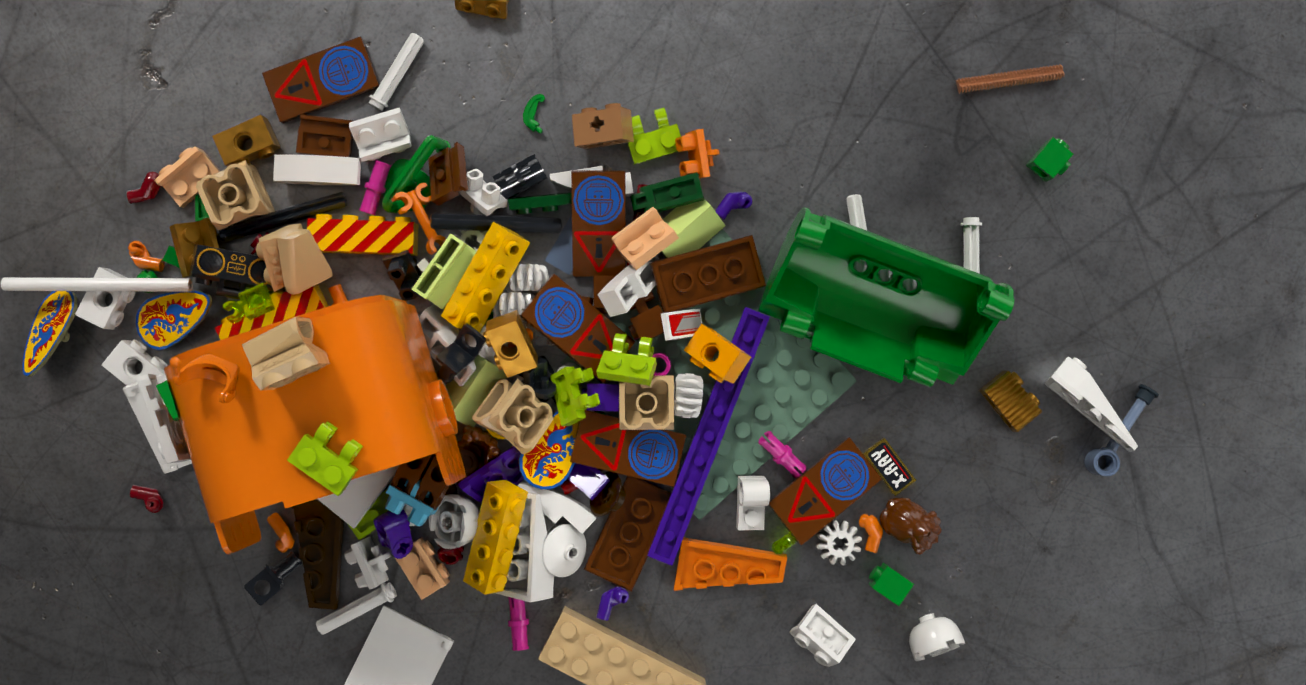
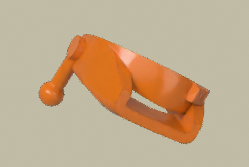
M207 354L196 358L180 369V358L173 357L170 359V365L173 367L174 372L172 381L175 385L179 386L191 379H211L225 385L219 396V402L229 403L234 399L240 371L237 364Z

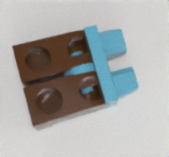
M435 453L400 464L391 485H389L386 491L389 497L385 509L395 514H400L405 504L413 507L407 520L417 526H422L430 515L436 513L449 488L444 482Z

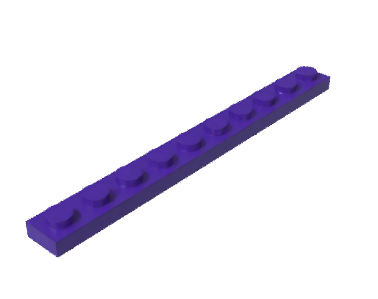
M747 307L744 308L731 343L751 356V359L734 384L726 380L722 383L717 380L715 381L647 554L648 557L671 566L673 565L770 316Z

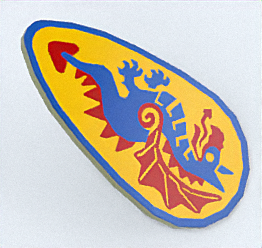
M192 290L191 292H169L147 299L140 305L136 313L135 324L138 335L147 346L153 349L162 350L174 346L203 321L212 305V297L206 292Z
M52 291L40 304L32 322L24 350L22 365L25 376L32 377L49 360L61 341L67 342L70 339V334L67 330L77 310V297L73 291Z
M558 411L553 414V421L534 449L525 454L521 453L519 457V470L524 480L531 486L539 489H553L561 485L569 477L575 464L570 462L579 422L571 426H561Z

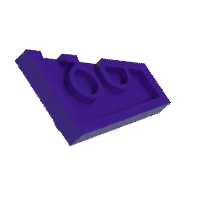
M511 447L457 485L462 491L481 504L487 482L507 480L518 486L524 480L519 470L521 452L516 447Z

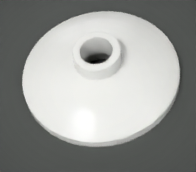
M562 524L554 528L547 536L542 549V560L547 571L557 577H567L576 572L586 555V539L584 534L580 533L571 524Z

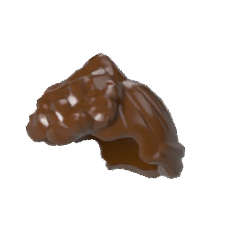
M470 425L463 428L462 440L457 443L466 472L465 478H467L498 457L500 449L497 447V440L492 438L488 431L482 432L481 428Z
M909 498L890 499L886 504V508L879 516L880 524L884 531L903 543L911 544L912 549L917 555L923 554L926 550L932 548V544L938 543V535L942 532L940 527L941 520L937 517L936 512L930 511L927 513L923 507Z

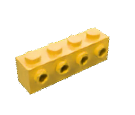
M493 222L441 316L456 328L462 329L463 325L468 323L480 333L530 242L514 231Z
M507 480L486 483L478 516V527L472 541L463 582L484 595L504 591L522 514L525 509L528 491Z

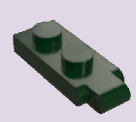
M698 172L639 188L640 193L630 196L633 212L644 211V213L652 207L661 212L705 200Z
M572 192L508 199L509 210H516V214L532 213V208L542 207L543 212L558 210V205L572 204Z

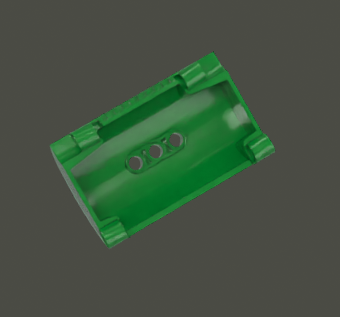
M803 207L793 221L782 244L758 311L782 320L781 332L800 339H804V337L810 339L811 350L899 383L903 381V375H906L908 380L932 387L936 379L953 385L960 375H965L999 321H1006L1015 300L1014 290L1008 284L1003 282L995 284L990 277L825 214L822 216L812 214L809 208Z

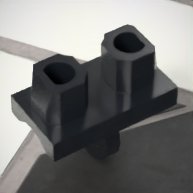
M535 154L492 176L500 187L503 197L507 200L547 179Z
M404 250L396 255L384 256L382 262L387 269L389 278L394 281L398 288L401 299L404 301L415 299L418 294L412 288L421 276L417 266L418 261L412 258L408 250Z
M540 358L536 368L517 374L524 378L521 381L524 385H529L533 388L535 396L540 401L547 402L549 398L556 394V384L549 381L547 377V360Z

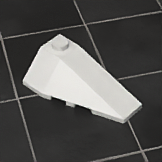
M1068 356L1044 384L1128 452L1134 451L1138 445L1091 374L1085 370L1087 366L1075 357L1071 359Z
M531 492L527 494L513 558L507 575V582L504 591L496 592V594L527 602L553 598L554 575L547 571L542 560V549L548 535L540 494Z

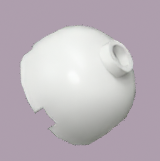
M445 495L436 513L429 516L430 531H435L438 537L434 539L436 543L445 549L459 548L470 543L478 527V507L464 495Z
M934 613L920 617V624L912 629L909 638L911 652L915 661L925 660L924 656L927 654L935 657L960 647L959 644H965L958 626L946 617L935 618Z

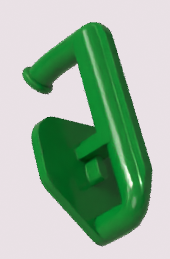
M429 135L424 139L410 160L399 159L393 163L386 179V194L382 201V208L386 212L398 213L399 209L404 207L405 204L402 200L392 202L391 199L398 192L408 193L414 190L420 183L428 185L420 191L421 195L424 197L431 196L430 176L421 168L434 150L438 153L447 147L451 148L450 143L442 138Z

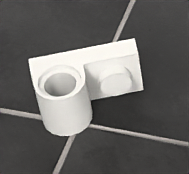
M738 476L736 528L738 530H764L765 506H768L770 502V486L764 476Z

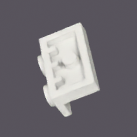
M400 107L349 123V129L359 149L361 162L367 160L374 161L390 153H401L412 146L410 131Z
M817 604L812 605L798 626L793 627L789 632L795 637L794 640L799 646L807 648L814 654V658L818 663L827 667L839 664L856 640Z

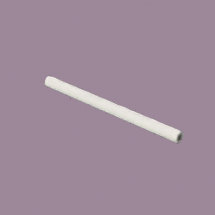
M4 277L1 280V288L3 291L191 292L193 281L191 278Z

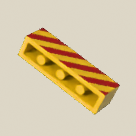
M316 214V219L307 218V230H310L322 253L396 255L404 250H408L411 256H418L419 225L411 222L410 217H395V221H385L383 216H369V220H359V216L342 215V219H332V215Z
M318 284L299 294H290L286 291L278 290L268 296V301L262 304L255 302L244 308L245 312L239 316L232 314L221 320L222 324L215 327V330L220 340L322 309L329 305Z

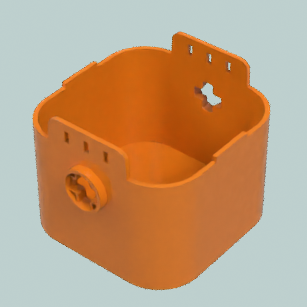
M374 295L342 302L296 316L311 319L314 331L312 344L327 352L330 364L274 390H260L252 379V367L242 344L292 318L212 342L174 356L181 360L180 369L196 358L207 354L237 364L240 371L236 384V394L229 403L219 402V396L225 388V385L202 378L191 379L178 386L172 381L174 375L173 367L169 365L164 368L165 376L169 382L180 416L179 422L210 523L215 525L221 547L226 554L235 553L260 542L261 531L254 510L282 501L286 509L334 494L287 461L305 434H309L314 438L317 429L323 422L326 423L328 421L338 428L326 445L336 454L340 455L345 444L352 439L363 445V448L351 463L358 468L352 480L434 453L447 486L466 477L455 436L458 433V426L454 408L443 381L437 378L415 305L407 304V301L386 295Z

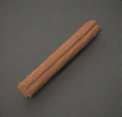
M1059 64V66L1036 67V69L1017 70V72L1010 71L1004 72V74L1001 72L1000 74L994 73V75H981V77L972 76L971 78L968 77V79L966 77L965 79L958 78L956 85L960 94L961 90L962 93L964 90L966 93L967 90L968 92L971 90L973 92L977 88L978 91L980 88L981 90L984 88L986 90L987 87L989 90L990 86L991 89L993 86L996 89L1000 85L1001 88L1003 85L1005 87L1006 84L1007 87L1009 85L1012 86L1013 83L1014 86L1016 83L1018 86L1019 82L1020 85H1025L1026 82L1027 84L1029 81L1030 84L1032 81L1033 83H1038L1042 79L1043 82L1045 79L1046 81H1051L1055 78L1057 80L1058 77L1060 80L1062 76L1064 77L1065 73L1063 72V66Z

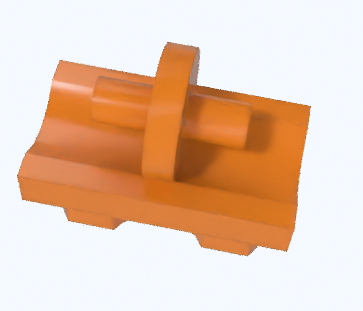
M696 129L676 138L675 143L678 152L688 151L689 161L680 162V176L698 172L700 179L710 177L709 167L714 166L713 156L720 155L719 149H711L710 140H705L704 130Z

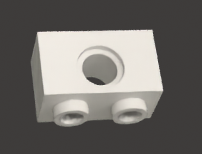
M99 267L93 278L127 277L111 269ZM86 291L75 315L103 329L114 330L124 318L123 311L127 303L133 300L136 291ZM110 293L113 300L111 305L107 306L105 298Z
M135 339L133 341L121 340L102 363L104 368L125 385L136 383V377L162 374L164 373V368L168 365L162 359L150 356L145 352L147 348ZM137 361H141L143 365L140 374L135 370Z

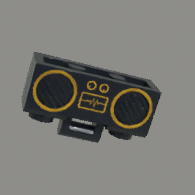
M195 244L189 276L196 277L195 283L211 286L212 281H217L216 296L243 300L246 287L250 288V293L266 296L267 291L274 292L272 286L268 285L264 280L265 261L261 260L258 256ZM224 280L240 282L239 289L223 286Z

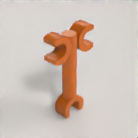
M420 183L414 190L408 193H396L391 200L392 202L397 200L404 202L405 206L399 209V214H405L412 208L428 239L426 250L430 255H433L437 252L434 242L438 243L441 247L446 238L437 235L435 229H432L430 226V219L422 205H426L432 200L431 196L424 197L421 195L420 191L428 185Z

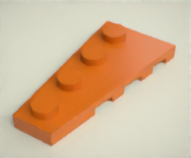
M683 537L674 591L683 590V588L696 587V589H704L708 586L721 585L723 587L734 586V584L747 583L748 585L782 583L787 554Z

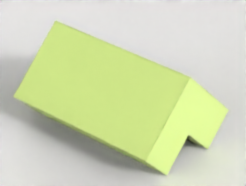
M706 200L676 207L662 220L675 230L679 239L661 251L665 258L698 250L726 225Z
M450 233L412 290L444 310L477 251Z
M480 355L474 360L476 370L462 387L454 379L445 385L454 408L456 420L472 427L476 425L472 417L495 384L500 379L507 378L503 369L499 370L497 365Z

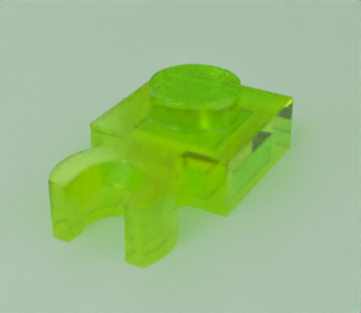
M264 283L238 293L240 301H227L222 305L227 311L235 309L232 315L226 317L231 323L241 321L244 315L252 320L275 309L268 287Z

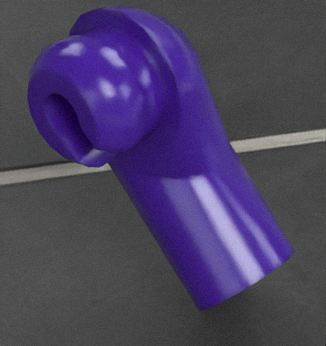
M746 192L728 193L715 212L721 219L725 220L732 209L749 208L753 202L752 197Z
M614 587L604 592L601 596L596 617L608 621L612 607L628 601L629 593L626 589Z

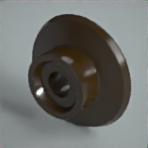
M610 471L604 473L610 482L593 500L590 499V510L594 516H605L611 511H617L623 505L626 492L617 473Z

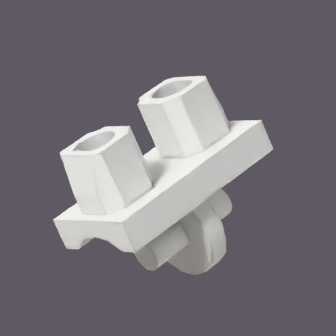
M478 169L467 172L468 190H462L459 194L471 203L470 208L475 215L484 214L488 216L497 208L507 207L508 200L500 194V187L497 184L486 183L483 180V173Z
M371 536L350 545L351 548L344 553L347 562L350 565L358 562L362 571L355 575L358 588L369 587L370 590L389 580L386 573L388 567L385 560L391 557L390 552L382 554L379 546H374Z

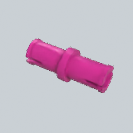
M377 160L374 162L369 183H365L364 187L367 189L359 211L375 216L382 193L385 194L386 188L384 186L391 165Z
M771 431L765 432L764 435L770 443L763 436L760 437L758 443L773 456L774 462L785 467L794 478L800 477L801 474L795 466L804 473L806 465L792 453L791 447L784 445Z
M508 597L510 609L508 626L511 627L512 650L529 649L527 635L529 618H526L525 601Z

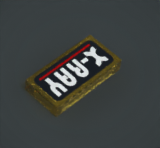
M885 438L880 439L862 453L894 496L916 481Z

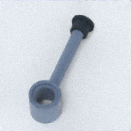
M1140 384L1138 386L1140 390L1135 396L1136 401L1122 421L1128 432L1145 406L1150 405L1152 400L1159 396L1155 390L1146 385ZM1111 438L1106 447L1089 451L1084 460L1086 469L1094 475H1114L1120 467V459L1115 453L1120 444ZM1101 456H1104L1106 459V465L1103 469H1100L1098 466V460Z

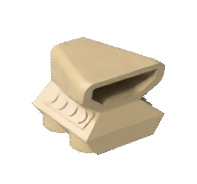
M246 160L238 164H231L225 170L214 175H206L197 182L196 188L212 224L218 231L246 218L275 212L257 168L254 165H248Z
M301 223L287 225L259 238L256 252L258 257L265 261L264 280L268 285L272 286L274 292L285 287L286 292L299 294L333 276L332 269L310 230L303 229Z
M294 317L242 344L252 367V379L260 390H274L330 364L327 352L312 344L314 331L310 318Z
M674 375L653 376L650 386L619 381L620 430H674Z
M500 379L472 417L473 421L478 425L505 437L522 454L534 449L554 419L550 405L541 402L535 396L533 388L529 385H524L519 379L513 385L506 379Z

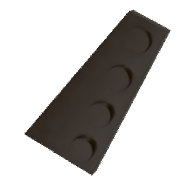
M311 500L291 507L294 509L295 531L298 533L300 543L299 554L300 559L303 561L305 572L303 577L309 608L335 610L338 608L344 520L319 500Z

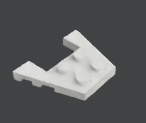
M145 374L136 377L153 428L159 440L158 449L161 457L166 460L167 464L191 460L179 420H173L156 388V385H158L156 375Z

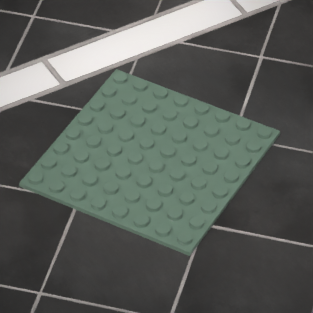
M721 229L700 249L728 242L732 239ZM764 276V280L767 285L768 279ZM655 285L651 290L655 298L646 302L648 309L659 305L662 310ZM766 286L679 311L700 309L702 324L712 328L731 342L744 308L747 307L759 312L758 309ZM636 308L627 313L612 316L609 319L634 340L628 327L633 325L630 319L639 315ZM772 316L769 318L693 514L699 521L738 487V476H751L772 457L758 443L761 436L770 443L764 435L765 432L771 431L778 440L786 445L857 382L839 360L811 350L810 339L805 337L800 339L781 332L782 320ZM663 333L653 338L651 346L654 347L653 354L664 353L670 358L672 366L666 375H674V382L678 374L685 373L701 376L703 379V397L699 416L689 419L674 415V430H669L686 435L676 477L677 480L716 380L709 375L711 370L706 366L702 369L689 360L691 355L685 352L684 349L692 337L665 341ZM640 339L636 340L627 354L638 355ZM719 351L714 354L713 361L718 358ZM569 356L560 362L562 365L568 362L577 364ZM656 358L657 367L655 371H665V360ZM594 378L591 381L582 383L580 386L582 388H587V383L600 382ZM606 380L601 384H619V381ZM603 411L608 416L619 418V412Z

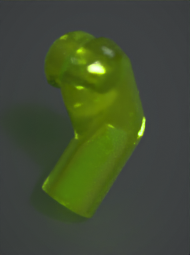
M789 532L772 544V550L776 554H782L797 543V541Z

